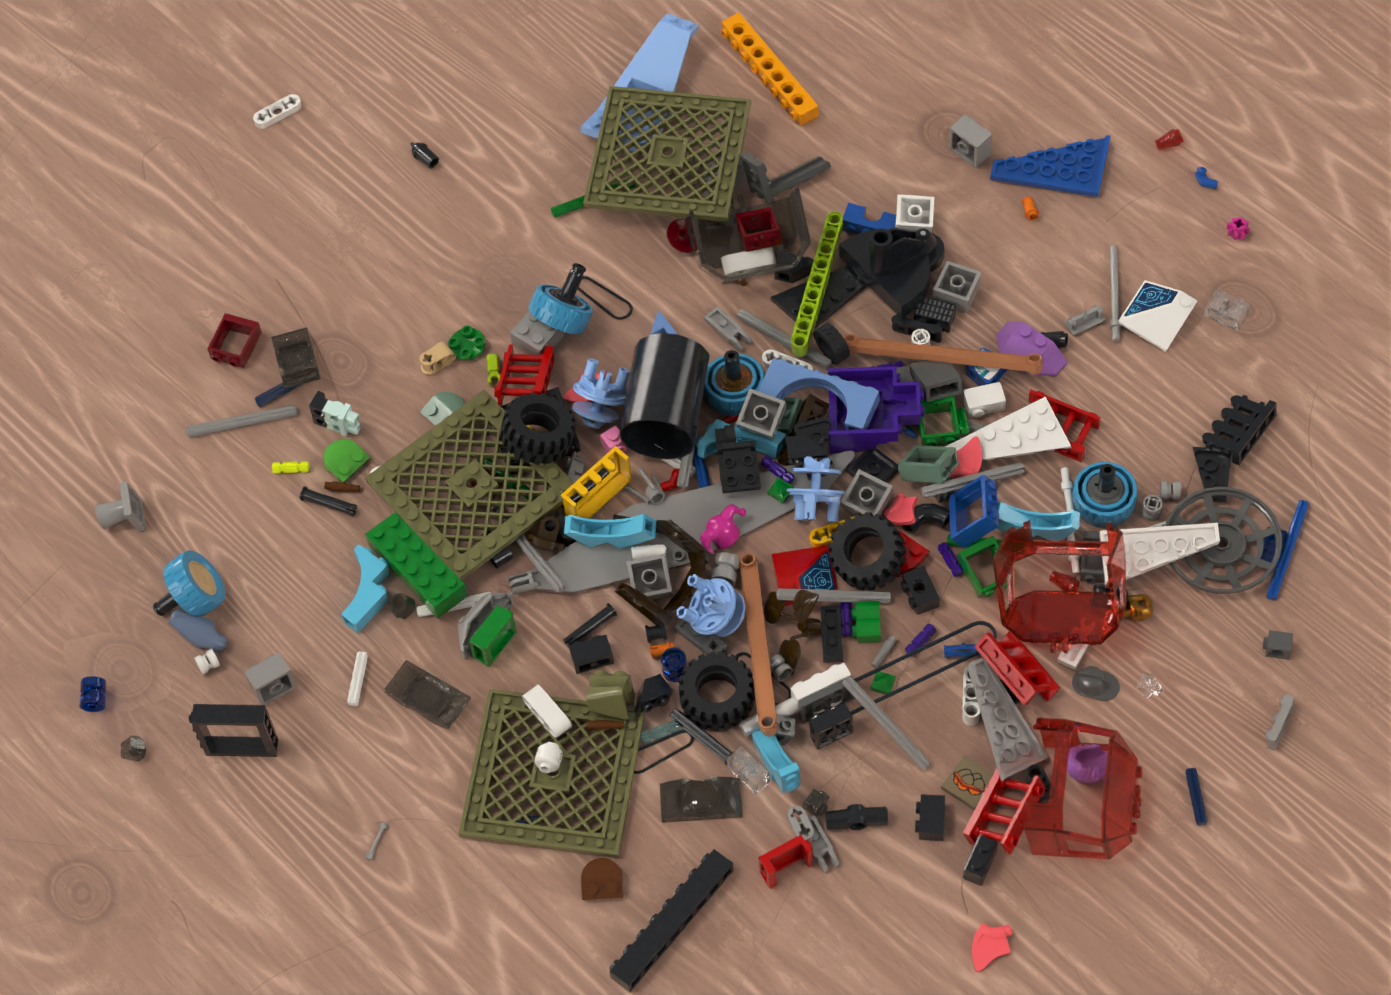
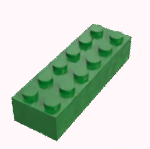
M396 512L365 534L369 547L388 563V567L427 606L437 619L468 597L465 584Z

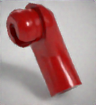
M678 468L672 470L668 481L660 483L663 492L678 488Z

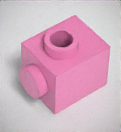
M616 425L600 435L601 447L606 453L615 446L623 453L628 450L627 446L621 441L620 430Z

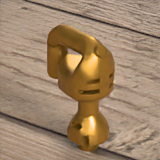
M1146 594L1129 596V609L1120 610L1112 607L1111 612H1107V619L1112 620L1113 623H1117L1126 617H1131L1132 622L1146 620L1153 615L1152 601ZM1140 602H1144L1145 607L1140 606Z

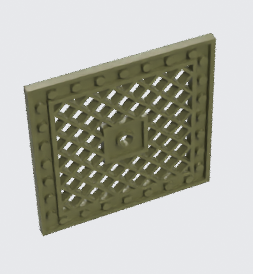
M609 86L584 197V208L728 222L750 113L751 99ZM631 109H634L636 111L632 115H629L627 113ZM651 110L654 114L647 117L645 113ZM669 112L671 116L665 119L662 115ZM687 114L689 118L683 121L680 117ZM704 115L707 119L700 122L698 118ZM641 117L643 121L637 124L634 120ZM722 117L725 121L718 124L716 120ZM656 119H659L661 121L657 125H654L652 123ZM676 120L679 124L672 127L670 123ZM694 122L696 126L690 129L687 125ZM630 123L633 127L626 130L624 126ZM712 124L714 128L708 131L705 127ZM648 125L650 129L644 132L641 128ZM666 127L668 131L662 134L659 130ZM683 128L686 132L679 135L677 132ZM701 130L704 134L697 137L695 133ZM635 132H638L640 134L636 138H633L631 136ZM719 132L721 136L715 139L712 135ZM690 136L693 139V141L689 142L688 138ZM627 138L629 142L623 145L620 141ZM709 138L711 142L704 145L702 141ZM645 139L647 144L641 147L638 143ZM699 145L700 149L694 152L692 148ZM635 146L637 150L630 153L628 149ZM716 146L719 150L712 154L710 149ZM665 151L673 152L671 155L663 154ZM624 152L626 157L620 160L617 156ZM706 153L708 157L702 160L699 156ZM642 154L644 158L637 161L635 158ZM695 159L698 163L691 167L689 162ZM632 161V166L627 168L624 165L627 162ZM713 161L716 165L709 168L707 164ZM647 163L648 169L645 170L642 166ZM621 167L623 171L616 174L614 171ZM703 168L705 172L699 175L696 171ZM639 169L641 173L634 176L632 172ZM654 171H657L659 175L655 176L654 178H652L649 175ZM674 172L677 176L670 180L668 176ZM692 174L695 178L688 182L686 177ZM628 175L630 180L624 183L621 179ZM710 176L713 180L706 183L704 179ZM646 177L648 181L642 185L639 181ZM662 179H664L667 182L662 186H659L657 184V182H659ZM682 181L684 185L677 188L675 184ZM618 182L620 186L613 189L611 185ZM700 183L702 187L696 190L693 186ZM636 184L638 188L631 191L629 187ZM653 185L655 190L649 193L646 189ZM671 187L674 191L667 195L665 190ZM689 189L692 193L685 197L683 192ZM707 191L710 195L703 198L700 194Z
M485 390L365 477L366 482L382 500L408 524L461 581L564 504L561 494L574 484L554 461L546 465L545 463L535 465V463L530 462L527 463L529 466H524V460L520 459V466L510 465L511 460L519 459L509 452L499 453V447L507 448L500 441V430L505 410ZM476 423H485L484 429H475ZM461 434H470V439L460 440ZM474 435H483V441L474 440ZM487 435H497L496 441H487ZM446 445H455V451H445ZM459 446H468V452L459 451ZM472 447H482L481 452H472ZM486 447H495V452L485 453ZM431 456H439L440 462H430ZM444 457H454L453 463H444ZM458 457L467 458L466 463H457ZM471 458H480V464L475 459L471 462ZM484 459H493V465L484 464ZM506 459V465H497V460ZM416 467L425 468V473H415ZM429 468H439L438 474H429ZM443 469H452L451 475L442 474ZM485 470L492 471L491 476ZM496 471H505V477H495ZM509 471L519 472L518 478L509 477ZM523 472H532V477L522 478ZM536 473H537L542 479H535ZM401 478L410 479V484H400ZM414 479H424L423 485H414ZM428 480H437L436 486H427ZM441 480H446V486H440ZM474 481L477 483L473 488L467 487L469 482ZM498 483H504L503 489H498ZM508 483L517 484V489H507ZM521 484H531L530 490H520ZM534 485H544L543 491L534 490ZM402 490L408 491V497ZM413 491H422L421 497H412ZM426 492H435V497H425ZM439 492H448V498H439ZM453 493L458 499H452ZM493 495H502V500L493 501L492 497ZM506 495L516 496L515 501H506ZM529 496V501L519 502V497ZM414 503H420V507L418 508ZM424 503L433 504V510L424 509ZM447 504L446 510H437V505ZM451 505H460V511H450ZM464 505L468 508V510L473 508V512L464 511ZM478 506H487V511L477 512ZM491 506L501 507L500 513H492ZM505 507H514V512L504 513ZM425 515L432 516L431 521ZM436 516H445V521L435 522ZM449 517H459L458 523H449ZM463 517L472 518L471 524L462 523ZM476 518H485V524H475ZM490 518L499 519L498 525H490ZM437 528H443V534ZM457 529L456 535H447V530ZM461 529H469L470 536L460 535ZM474 530H484L483 536H474ZM449 541H455V546H453ZM459 541L469 542L468 548L459 547Z
M489 689L460 824L459 837L618 858L645 712L636 714L634 712L635 707L628 706L629 720H623L590 712L587 702L583 700L549 696L568 717L571 724L574 723L578 728L572 733L565 731L566 737L558 741L524 703L522 695L525 693ZM520 714L528 715V716H526L525 718H522ZM516 716L519 722L511 726L507 720ZM535 718L539 724L530 728L527 722ZM595 719L624 721V728H621V731L619 728L614 729L617 734L611 738H608L605 734L608 730H597L591 736L585 731L587 730V721H595ZM579 722H586L582 726L579 724ZM503 723H504L505 726H506L508 729H506L505 731L502 732ZM524 726L527 732L518 736L515 730ZM543 728L547 734L538 739L534 733ZM512 733L515 740L507 744L503 738ZM582 733L586 739L578 744L574 738ZM531 736L535 742L527 747L523 741ZM602 736L605 742L597 746L593 740ZM550 738L563 752L558 773L555 776L541 772L534 762L536 755L534 756L531 752ZM619 739L618 748H616L613 743ZM570 741L574 747L566 752L562 746ZM499 742L504 746L500 750H498ZM590 743L594 749L585 754L582 748ZM520 744L523 750L515 755L512 748ZM610 746L614 752L605 757L601 751ZM508 751L512 757L503 762L500 756ZM578 751L582 757L576 761V755L573 754ZM598 753L602 760L593 764L590 758ZM528 754L532 760L523 765L519 759ZM613 758H615L614 767L609 762ZM497 760L500 765L494 769L495 761ZM516 762L520 768L511 772L508 766ZM587 762L590 768L582 772L578 766ZM606 764L610 770L602 775L598 769ZM531 766H533L532 775L527 770ZM574 769H575V771H576L579 775H578L577 777H575L574 779H572V778H573ZM505 770L508 776L499 780L496 774ZM524 772L528 778L519 783L515 777ZM595 772L599 778L590 783L586 777ZM610 776H612L611 785L606 781ZM493 778L496 781V784L490 787L491 780ZM512 780L516 786L508 791L504 785ZM583 780L587 786L578 790L575 784ZM603 782L606 789L598 793L594 787ZM528 784H530L529 788L530 790H532L529 793H527L524 789V787ZM501 788L504 794L496 799L492 793ZM572 788L575 794H573L571 797L567 799L564 794L569 795L570 789ZM520 790L524 796L515 801L512 795ZM591 790L595 796L586 801L583 795ZM545 792H553L548 796L545 794ZM540 793L544 799L535 804L531 798ZM609 794L608 801L606 803L603 800V797ZM489 796L492 802L486 805ZM560 796L563 802L555 807L551 800ZM508 798L512 805L503 809L500 803ZM579 798L583 804L575 809L571 803ZM599 800L603 807L595 812L591 805ZM528 801L532 807L524 812L520 805ZM548 803L552 809L543 814L539 808ZM497 806L501 812L492 817L488 811ZM568 806L572 812L563 817L559 811ZM517 809L520 815L512 820L508 813ZM588 809L591 815L583 820L579 813ZM536 811L540 817L531 822L527 816ZM605 812L603 822L599 816ZM556 814L560 820L551 825L548 818ZM576 816L579 823L571 827L567 821ZM505 817L508 821H502L500 819ZM524 818L528 824L517 822ZM596 819L600 825L591 830L587 824ZM545 822L547 826H540L539 824ZM564 824L567 829L559 827ZM582 827H584V828L586 829V831H578V830L581 829Z

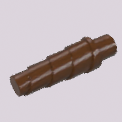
M333 481L325 482L324 489L332 490V492H360V485Z
M600 719L587 721V729H595V731L624 728V721Z

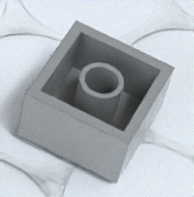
M964 114L950 127L949 149L973 167L978 168L991 155L992 134L988 129L981 127L974 119Z
M946 261L933 289V299L955 304L956 310L968 313L981 285L982 272Z
M528 311L510 332L512 345L529 355H541V353H544L546 346H553L554 348L564 337V333L539 321Z
M749 388L736 425L739 429L774 440L787 406L786 402Z
M858 469L840 503L843 509L853 514L861 513L862 516H865V512H871L874 516L875 514L882 515L894 493L892 485Z
M665 554L626 561L631 587L637 589L651 600L673 596Z
M280 653L270 655L265 661L252 665L245 671L251 690L261 705H266L297 688L291 671Z

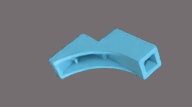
M716 419L713 425L710 424L706 434L697 441V456L704 459L716 453L715 429L724 428L725 425L729 424L719 419ZM737 425L735 427L736 443L755 441L757 452L766 454L774 459L777 458L784 448L786 434L778 430L774 440H770L739 429Z
M998 502L999 527L996 529L1026 542L1038 535L1058 543L1080 527V512L1075 510L1061 513H1041L1019 509L1003 502Z
M645 514L615 520L588 519L574 515L565 516L564 534L590 548L608 542L622 549L655 538L656 520Z
M358 544L354 548V553L361 566L360 585L350 605L341 613L343 623L356 633H359L389 601L387 590L380 584L390 574L388 563L380 557L378 559L369 548H363Z
M761 730L752 733V742L771 780L776 781L781 793L796 790L800 786V769L797 763L792 762L788 758L775 735L767 737Z

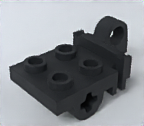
M725 425L724 428L715 429L723 494L760 490L761 483L755 441L736 443L734 425Z

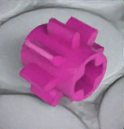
M1242 217L1232 218V222L1227 223L1228 236H1231L1234 240H1244L1245 234L1248 235L1250 232V228H1248L1249 222L1242 219Z

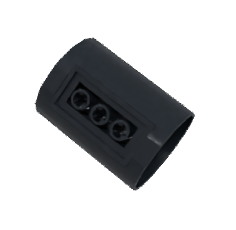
M659 333L640 339L635 346L620 427L621 441L629 449L638 454L658 459L681 458L693 451L710 357L707 350L698 342L678 334Z

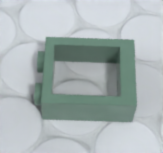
M915 445L898 464V471L901 474L902 481L943 483L959 465L956 447Z

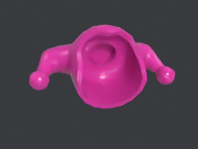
M730 504L720 514L711 517L706 524L705 531L700 535L703 547L714 554L710 547L711 541L718 549H725L734 544L740 535V530L733 521V516L735 513L745 516V508L740 509Z

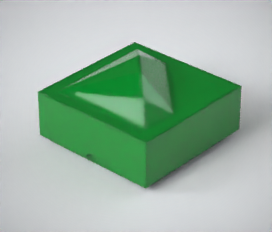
M778 477L767 491V494L784 504L790 496L787 489L794 488V486Z
M881 671L877 672L871 685V691L885 695L890 693L896 676Z

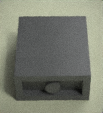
M1084 531L1080 581L1089 584L1095 582L1105 583L1100 532Z

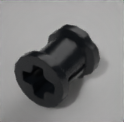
M664 623L651 627L645 626L648 643L651 640L661 638L667 640Z

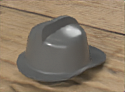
M1094 666L1080 669L1072 678L1074 690L1085 697L1108 701L1115 698L1120 691L1118 679L1113 674L1102 671Z

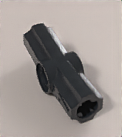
M853 804L848 806L847 809L826 811L827 830L841 828L862 830L866 826L888 825L887 807H864L862 804Z

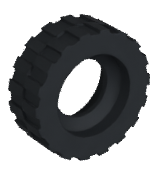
M826 322L813 331L814 339L819 349L826 357L832 360L833 364L838 365L850 356V350L845 339L832 324Z

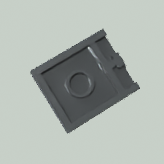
M747 152L740 155L751 193L757 192V197L760 199L765 198L767 204L773 202V197L777 196L780 192L791 189L796 184L807 181L810 177L823 173L831 167L828 161L817 156L769 180L766 175L767 168L763 162H760L755 156H751Z

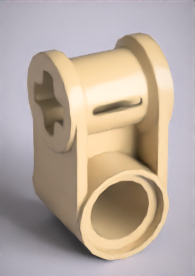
M439 342L420 355L421 371L427 376L433 375L453 363L456 355L445 342Z

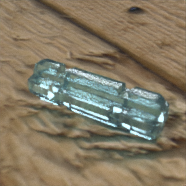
M672 720L667 725L664 723L651 728V731L641 732V739L643 743H648L651 739L656 740L669 735V732H677L679 730L676 720Z

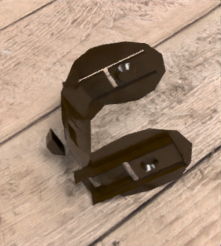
M671 519L667 521L657 520L656 525L662 534L688 553L691 568L679 591L662 609L637 589L621 582L613 584L616 589L614 592L656 626L660 625L661 622L668 625L672 618L667 613L679 608L696 589L688 585V577L696 574L701 578L705 571V564L710 563L714 557L711 552Z

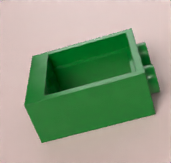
M954 396L926 402L925 399L920 400V405H924L925 414L950 411L953 432L926 435L923 417H921V424H918L921 446L949 445L959 440L960 431Z
M994 536L958 553L956 558L978 598L981 596L989 597L995 593L996 589L1000 587L1005 589L1013 584L1015 574ZM990 550L1005 578L982 588L968 560Z
M497 605L469 640L473 658L487 667L491 666L517 633L513 613L509 609L501 608Z

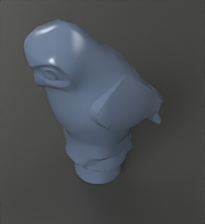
M178 608L172 613L169 625L174 627L191 645L199 649H212L217 653L222 652L226 648L228 640L225 635L216 631V624L206 617L191 615L182 608Z

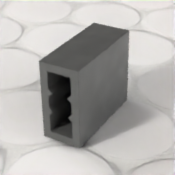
M924 360L909 364L910 374L914 382H920V389H924V399L926 402L962 393L961 376L951 363Z

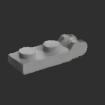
M719 306L704 316V321L727 342L731 343L736 350L741 351L743 349L742 344L736 339L737 336L746 344L751 343V338L743 331V328Z
M1285 694L1280 701V713L1276 712L1273 719L1274 726L1272 729H1268L1265 740H1268V749L1276 750L1294 709V697L1292 695Z
M815 816L809 818L814 830V838L810 842L813 847L812 854L821 870L825 873L828 871V866L823 860V856L828 854L831 863L835 867L840 864ZM802 827L801 833L802 835L807 837L808 832H805L804 828Z

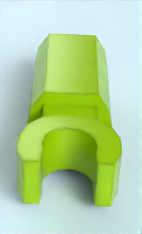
M498 354L487 355L489 386H492L493 380L499 381L501 370Z

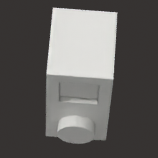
M1000 382L963 390V402L968 418H979L986 414L1005 411L1006 399Z

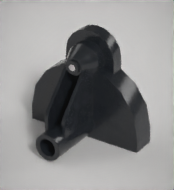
M900 228L869 230L849 237L839 244V257L901 319L913 312L924 300L930 287L931 272L942 264L945 254L944 243L941 238L924 228L917 231Z

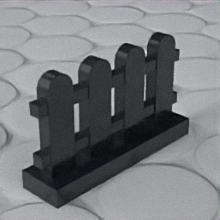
M1238 395L1232 396L1230 400L1231 406L1234 408H1223L1221 410V417L1224 421H1213L1212 430L1215 433H1204L1202 435V442L1206 444L1208 449L1213 447L1223 451V455L1228 456L1231 454L1232 463L1240 465L1277 416V402L1269 400L1265 405L1264 402L1257 403L1249 400L1246 395L1242 397ZM1239 410H1243V411H1245V412H1248V413H1250L1251 415L1249 416V415H1246V414H1244V413H1241V412H1239ZM1230 422L1240 425L1242 427L1238 428L1236 426H1233L1230 424ZM1220 435L1232 438V440L1230 441L1225 438L1220 437Z

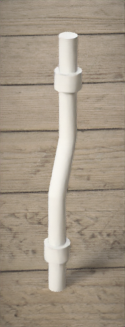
M1064 467L1060 469L1062 477L1061 490L1064 492L1068 512L1074 510L1072 500L1073 485L1069 478L1068 468ZM1072 533L1067 536L1069 547L1067 553L1068 560L1071 561L1073 575L1080 574V554L1076 548L1075 535Z

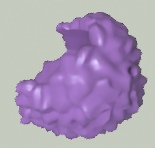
M1097 744L1078 745L1077 747L1070 748L1066 758L1067 761L1065 762L1070 777L1080 783L1087 784L1113 779L1115 775H1118L1121 768L1119 758L1115 757L1114 754H1109L1108 751L1103 752V749Z

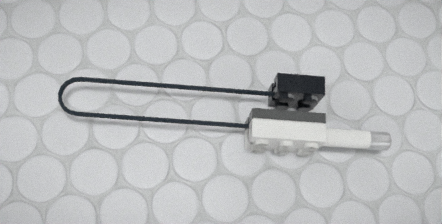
M986 621L972 622L854 680L858 682L971 627L985 625L992 630L994 638L997 640L996 630ZM978 651L973 652L873 701L875 703L881 702L980 653ZM845 663L831 666L823 673H816L804 682L799 681L791 687V698L777 704L776 713L786 717L796 713L802 724L809 721L810 738L818 750L853 733L852 715L865 708L861 706L849 711L846 703L854 700L855 697L842 684L848 676L852 677ZM758 714L739 723L744 736H749L760 730Z

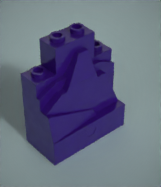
M896 366L828 369V375L838 376L846 381H854L865 387H873L879 391L880 396L879 404L867 430H845L846 406L836 394L829 391L830 453L859 452L867 449H876L878 444L899 442L898 434H902V425L921 424V417H925L924 405H920V400H924V389H920V382H901L900 373H896Z

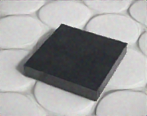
M877 448L867 449L846 469V472L854 478L858 469L887 483L898 472V464Z

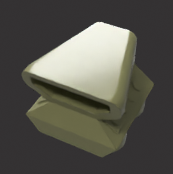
M598 670L590 674L589 690L586 696L588 710L598 714L629 720L627 705H634L635 702L631 675L624 671H616L614 674H609L604 670Z

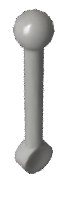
M386 822L380 824L379 833L371 850L365 855L367 860L374 858L375 848L383 831L388 828Z

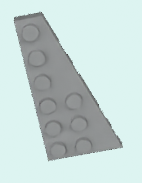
M983 657L971 662L967 668L1001 781L1027 770L1031 765L1042 763L1048 759L1045 751L993 668Z

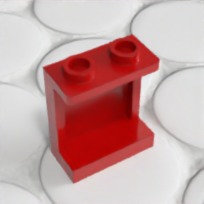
M802 834L758 857L759 872L769 889L777 886L776 873L803 859L808 868L812 866V858H814L812 854L813 847L808 839L805 840Z

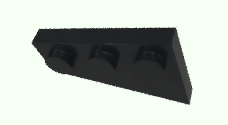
M1193 447L1203 488L1228 487L1231 454L1228 456L1223 455V451L1216 448ZM1212 496L1213 502L1227 503V496Z

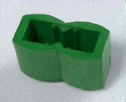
M879 601L856 602V608H852V620H856V625H852L853 637H857V643L881 642Z

